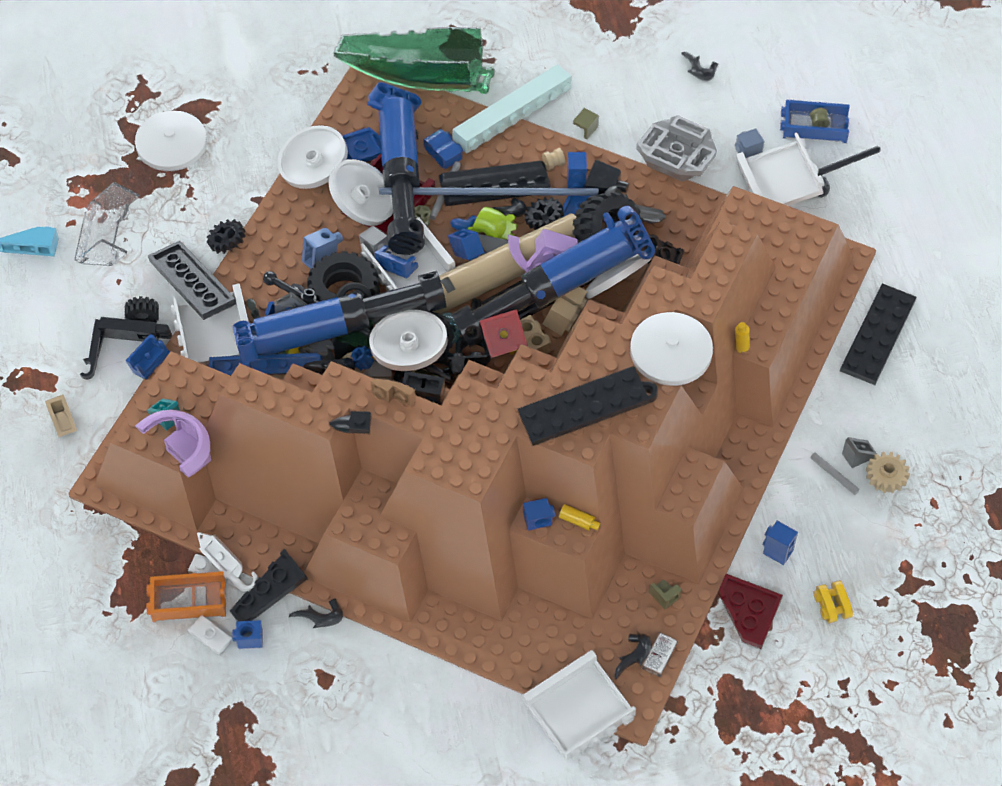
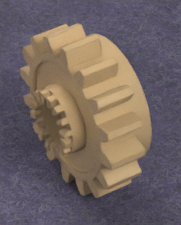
M882 452L881 457L875 454L874 459L870 458L866 468V479H870L869 484L873 485L876 488L875 490H881L883 493H894L895 490L901 491L902 486H906L910 473H908L910 467L905 466L906 460H899V454L894 457L893 452H890L889 455Z

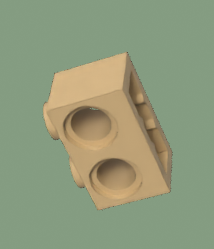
M531 315L521 319L520 322L528 347L545 354L550 353L551 340L547 334L542 332L539 322L537 320L534 321Z

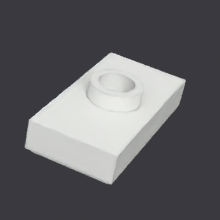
M202 615L188 629L191 635L217 655H220L233 641L229 635Z

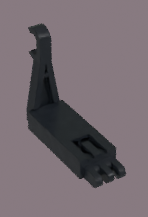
M101 317L100 320L95 319L89 357L83 359L86 365L90 364L91 366L88 373H80L81 378L88 380L95 375L104 338L143 342L152 334L157 341H159V338L170 339L172 333L167 324H157L156 322Z

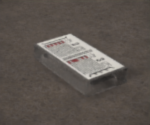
M659 633L642 669L661 678L678 644V640Z

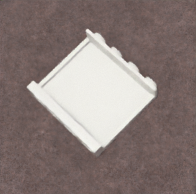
M794 133L796 141L746 159L743 152L736 154L738 166L751 193L787 206L823 194V178L821 175H817V166L815 163L812 164L810 151L805 150V141L803 138H799L798 133Z
M417 218V220L421 221L424 226L425 245L422 250L412 255H400L392 252L390 249L387 250L391 254L406 260L411 256L416 257L413 263L417 262L419 267L407 279L384 270L364 243L361 244L362 252L360 255L366 257L367 261L372 262L377 270L379 282L381 285L386 286L387 292L418 284V275L437 271L441 275L456 268L455 261L420 218Z
M240 283L232 285L233 292H230L235 298L236 304L205 320L187 302L177 303L176 297H173L174 305H171L172 314L177 316L178 319L174 320L176 332L180 331L181 334L177 338L179 347L183 346L184 348L183 351H180L181 356L203 365L209 364V357L240 356L232 328L236 322L248 321Z
M593 650L523 695L525 705L566 762L570 759L578 758L586 748L596 746L600 742L599 739L605 735L609 737L614 734L620 725H627L632 722L636 712V708L634 706L631 708L599 665Z

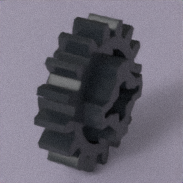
M546 197L543 200L538 198L537 202H531L532 206L526 207L527 211L524 212L526 224L529 225L530 229L534 227V230L564 216L562 204L559 203L558 199L554 200L553 197L549 200Z
M227 219L225 223L220 221L218 226L214 225V230H209L210 235L206 236L208 239L206 242L213 252L216 251L217 254L221 251L225 254L227 250L232 252L233 248L239 247L238 243L244 242L242 238L246 237V230L241 222H237L235 219L231 222Z

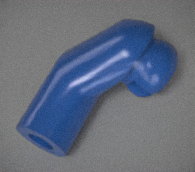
M472 215L467 220L454 218L451 220L450 225L455 230L468 229V227H473L477 217Z

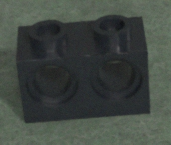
M405 371L402 384L415 389L416 396L442 405L445 394V378Z

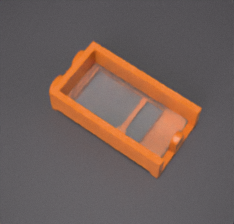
M223 571L150 577V584L147 585V596L150 597V603L146 604L147 615H151L153 622L158 620L198 618L201 615L204 617H226V580Z

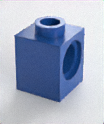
M547 498L523 503V515L528 531L552 526V517H555L553 505H549Z
M261 620L236 622V629L232 630L233 642H237L238 649L263 648ZM246 633H252L248 637L243 636Z

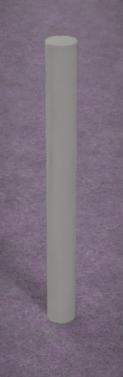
M455 161L450 172L458 171L461 163ZM443 195L438 196L431 210V220H435L444 202Z

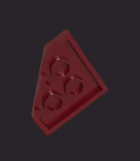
M725 574L718 594L742 642L762 649L783 595Z

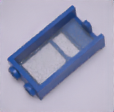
M786 100L785 107H781V117H784V120H781L780 131H783V138H795L794 133H798L799 138L847 143L850 105ZM824 108L827 110L830 125L827 128L812 126L810 113L814 109Z

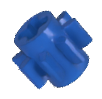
M365 346L356 348L351 355L355 362V368H358L360 371L369 369L375 361L372 358L371 350Z

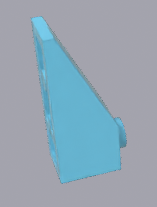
M48 226L34 227L1 237L0 252L55 256L59 240L56 228Z

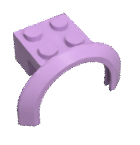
M543 229L535 239L536 252L527 262L520 251L519 237L508 235L510 253L525 272L578 244L576 238Z
M163 410L147 416L135 425L144 434L161 422L174 420L176 431L168 436L164 442L167 451L181 463L179 466L180 470L188 478L212 461L208 432L199 420L188 413L177 410Z

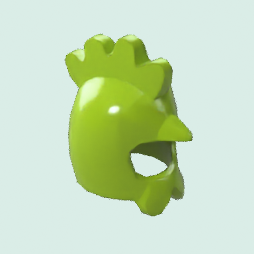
M484 207L478 214L473 227H468L467 230L477 232L478 234L484 232L486 236L508 240V235L515 236L512 231L517 229V224L513 223L515 220L514 215L508 214L505 216L496 209Z

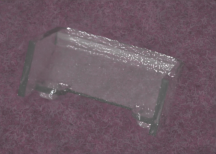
M113 182L88 204L84 213L74 260L85 265L112 266L117 264L127 254L126 250L115 245L119 223L127 219L130 213L128 210L129 205L139 198V194Z

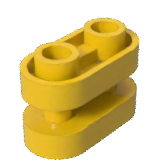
M841 580L832 582L831 589H828L825 584L816 586V591H813L816 603L819 602L821 606L820 613L823 620H826L827 623L836 622L838 620L837 615L841 614L843 619L853 617L852 605ZM833 596L836 601L837 607H835L833 600L831 598Z

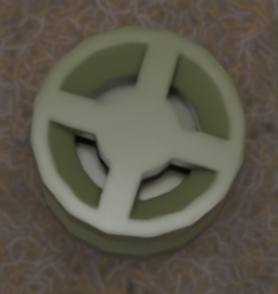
M817 108L810 113L813 127L827 128L830 125L826 109Z
M422 205L415 207V218H420L428 227L430 225V209Z

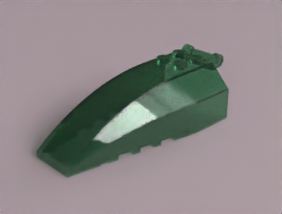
M481 27L427 28L426 32L409 30L408 33L397 34V31H391V34L380 35L379 32L341 35L334 50V57L367 75L393 84L417 89L448 92L479 91L482 94H487L490 89L489 83L495 74L494 68L482 67L483 42ZM480 76H485L483 82H479Z

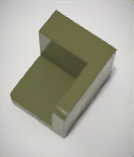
M583 108L573 120V124L584 129L585 139H588L598 128L599 115Z
M662 580L657 585L653 582L649 589V593L665 610L680 599L682 589L677 584L671 587L666 580Z

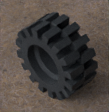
M139 296V299L133 297V300L129 299L125 303V319L157 323V320H159V304L157 301L154 302L153 298L149 300V297L143 298V296Z

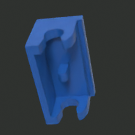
M387 245L382 246L375 252V259L384 270L407 279L419 267L417 262L413 263L416 259L414 256L406 260L391 254L390 251L385 252L389 248Z
M150 334L125 361L135 375L147 380L154 370L166 359L170 351L161 340L157 341L154 335Z

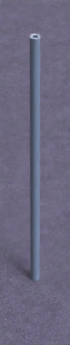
M379 187V195H392L391 187ZM413 188V194L598 195V188Z

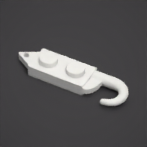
M198 532L199 550L220 572L223 571L224 576L243 592L250 591L255 585L254 582L258 579L257 574L252 571V584H244L239 578L243 571L242 562L215 534L208 535Z

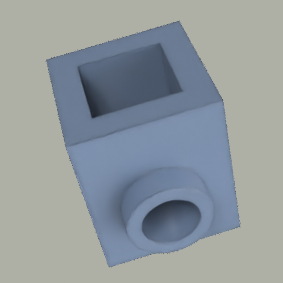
M756 128L737 135L735 143L737 153L743 152L745 158L763 152L764 140Z

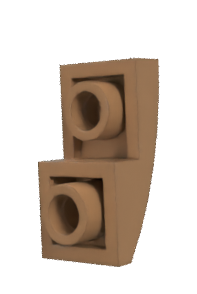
M373 379L371 381L372 393L380 400L384 399L390 402L395 397L398 402L406 403L409 406L415 402V389L407 385L384 379Z

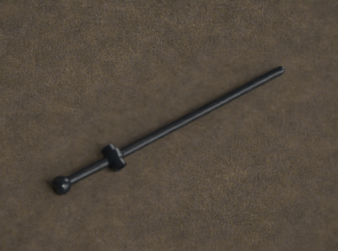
M272 271L266 272L263 276V282L266 285H275L288 293L292 292L308 305L319 302L316 300L315 291L312 289H305L304 292H301L278 279L277 275ZM365 329L358 332L370 338L372 331ZM432 364L423 367V369L432 374L445 378L447 382L453 379L450 374Z

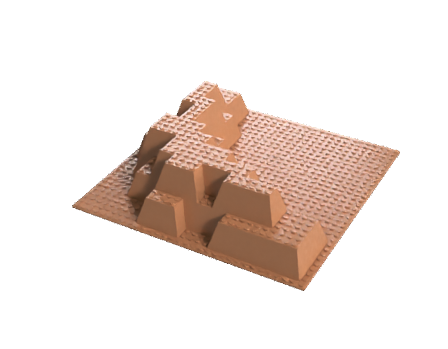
M360 59L354 60L311 127L328 126L337 130L341 135L370 127L380 135L379 112L377 109L367 105L369 101L368 96L379 82H384L414 93L422 101V104L414 113L415 129L418 131L419 136L418 140H416L419 179L426 182L428 178L435 180V188H441L439 175L450 172L452 166L443 169L435 158L430 156L425 150L423 139L439 129L448 132L452 138L455 127L488 108V106ZM521 119L515 125H511L502 133L479 145L475 150H471L467 154L463 151L462 160L458 161L461 163L458 171L543 161V153H551L554 149L560 148L563 151L566 163L564 166H555L554 169L547 170L551 188H567L568 152H586V180L595 159L621 170V181L629 183L627 193L622 194H627L628 198L632 199L637 205L664 211L663 214L666 215L664 220L655 224L642 223L649 235L654 234L659 237V240L663 242L668 241L673 244V247L685 250L680 264L678 265L654 256L649 264L646 263L617 284L587 299L570 330H565L562 336L542 325L553 304L531 315L534 321L537 320L539 322L542 332L549 336L551 340L550 353L545 354L521 344L514 354L506 353L493 357L487 366L469 360L461 374H450L453 379L450 382L445 381V394L442 405L416 395L415 402L411 406L398 402L395 397L390 402L384 399L380 400L372 393L371 381L374 378L332 361L323 375L296 364L291 365L287 374L267 375L239 363L230 376L210 368L209 364L203 365L181 356L180 351H183L184 348L183 346L179 347L177 338L181 334L180 331H175L166 345L170 353L147 380L143 379L68 494L73 500L202 556L205 555L199 550L200 543L197 533L215 534L242 562V573L253 577L252 571L258 577H262L268 570L267 567L273 561L275 562L280 557V552L285 549L308 578L291 591L290 594L331 612L333 610L329 601L336 598L343 611V617L523 695L593 650L599 665L631 708L633 706L636 708L634 720L627 725L622 724L617 727V731L614 734L640 746H646L876 254V249L845 238L839 224L735 186L725 194L689 180L682 182L654 170L646 164ZM279 174L245 225L246 237L242 238L244 242L238 243L239 247L233 248L232 252L228 251L213 273V276L229 292H233L232 285L240 283L249 324L254 323V318L247 306L248 299L254 300L260 317L266 316L265 312L269 302L288 294V292L275 285H266L263 282V276L266 272H274L278 279L290 286L292 284H299L308 289L307 278L309 277L310 268L302 262L303 237L323 228H327L333 234L340 232L343 241L337 244V254L347 251L349 254L354 252L359 257L361 256L362 248L359 235L369 227L341 214V209L337 206L330 193L329 182L315 188L301 189L288 184L282 175ZM433 195L424 206L428 207L431 211L439 195ZM532 195L516 197V199L523 201L526 207H531V202L536 203L538 198L543 200L546 197L549 200L553 197L554 200L558 199L563 207L568 196ZM513 198L446 207L443 202L436 219H430V225L427 228L455 261V267L469 262V260L457 257L453 253L447 235L459 230L451 227V220L454 218L467 220L472 215L477 217L484 207L511 206ZM524 214L516 217L513 223L517 224V229L512 231V233L519 238L534 231V227L530 229L529 225L526 224ZM604 218L602 221V230L607 227ZM521 276L476 297V299L484 301L521 281ZM352 281L336 282L328 290L337 294L342 286ZM379 282L380 293L387 292L386 286L381 285ZM590 284L586 285L582 289L586 290ZM350 290L346 294H349L355 290ZM472 300L465 302L444 313L452 317V313L456 312L457 310L463 308L466 305H468L469 308H471ZM667 312L684 314L700 322L710 334L713 343L712 359L704 374L696 380L683 385H663L649 380L635 367L641 382L649 381L657 386L658 396L654 402L532 447L517 409L635 366L630 353L631 339L639 324L647 318ZM369 320L370 327L373 329L375 324L372 320ZM740 322H744L750 329V349L739 353L736 350L735 328ZM454 326L452 331L454 334V339H452L453 346L449 349L451 354L455 353L456 343L463 336L461 331ZM369 339L364 340V346L367 349H370ZM473 345L472 347L466 346L463 348L462 353L464 356H470L472 352H482L484 355L485 350L479 345ZM289 350L275 354H288ZM432 363V365L441 370L448 367L443 364ZM392 370V381H394L396 370ZM161 399L177 401L180 411L195 417L208 432L212 461L189 478L180 470L179 466L181 463L167 451L164 440L176 431L175 425L166 431L160 424H157L144 434L135 427V425L150 415L147 410ZM350 411L371 412L370 434L343 433L332 428L329 422L338 417L350 415ZM547 498L549 505H553L555 517H552V526L528 531L523 515V503ZM566 504L594 516V521L601 523L598 531L592 528L588 531L559 518L563 505ZM662 580H666L671 587L677 584L682 589L680 599L665 610L649 593L650 585L653 582L657 585ZM660 633L677 641L661 673L644 666L648 658L647 656L641 666L638 662L632 664L615 680L614 673L621 662L619 657L630 654L638 645L636 642L628 641L629 634H645L649 636L652 643L651 650Z

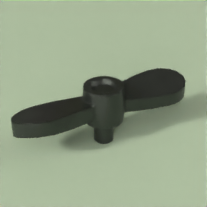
M248 299L247 306L251 311L252 317L254 319L260 318L259 310L256 309L254 300Z

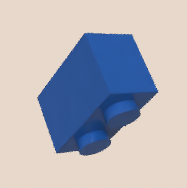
M568 152L567 188H584L587 176L586 152Z
M463 228L447 235L453 253L457 257L471 261L484 253L477 232Z
M777 520L773 526L770 525L764 534L766 538L762 544L764 546L763 554L784 566L794 551L798 532Z

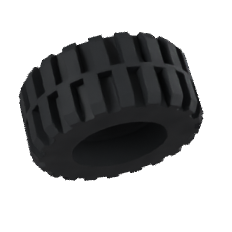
M606 193L591 196L580 204L579 207L581 209H577L575 213L576 219H573V236H575L577 243L601 231L603 214L606 212L612 217L614 223L619 221L618 211L623 206L632 207L639 215L641 221L644 222L643 217L639 214L641 211L638 207H635V202L632 199H628L624 194ZM632 214L627 215L625 220L630 219Z
M342 251V253L338 254L334 252L331 253V256L326 255L322 257L321 261H317L313 265L314 268L310 269L309 277L307 278L308 289L315 291L316 300L319 302L336 297L337 294L330 292L328 288L339 281L360 283L366 286L372 296L380 293L378 273L371 261H367L366 257L362 255L359 257L354 252L351 254L347 253V251Z

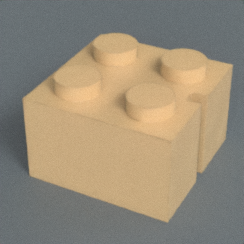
M578 287L556 299L542 325L561 336L565 330L569 331L587 301L584 298L587 291Z

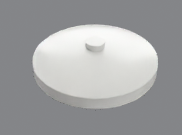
M166 111L148 118L139 127L135 137V146L140 159L148 166L162 171L180 170L194 164L203 155L207 145V136L203 124L193 115L181 111Z
M328 126L308 127L295 133L285 142L278 155V169L284 180L291 186L301 189L315 188L329 182L332 170L340 162L347 159L348 149L345 140L337 130Z
M350 159L340 162L332 170L329 176L330 193L337 206L348 217L361 224L374 226L384 223L393 214L392 195H379V187H384L383 174L366 162Z
M637 254L597 276L586 289L587 299L617 284L644 266L652 258L642 259Z
M406 310L388 315L380 320L370 334L369 343L373 357L382 366L392 370L412 371L435 362L445 351L448 338L445 325L437 316L422 310Z
M667 312L653 315L639 324L632 335L630 353L635 367L646 378L659 384L676 386L690 383L704 374L712 359L713 343L710 334L700 322L684 314Z

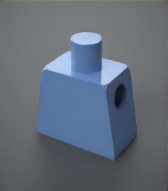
M323 228L303 237L302 262L311 269L314 268L313 265L317 261H321L322 257L326 255L331 256V253L337 252V244L343 241L341 233L336 232L333 234L327 228Z

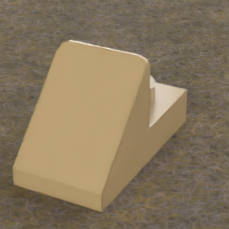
M63 394L45 401L58 437L77 431Z

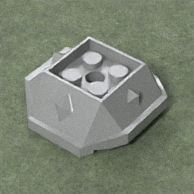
M678 115L671 117L669 120L653 123L636 146L648 167L682 182L694 176L700 177L717 153L709 128Z

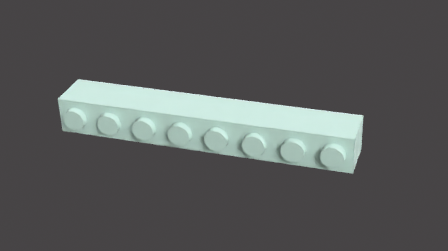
M557 64L455 127L452 133V141L460 144L466 154L471 150H475L479 145L489 141L511 125H515L522 118L529 116L538 108H542L546 103L556 99L557 96L567 92L571 88L572 76Z

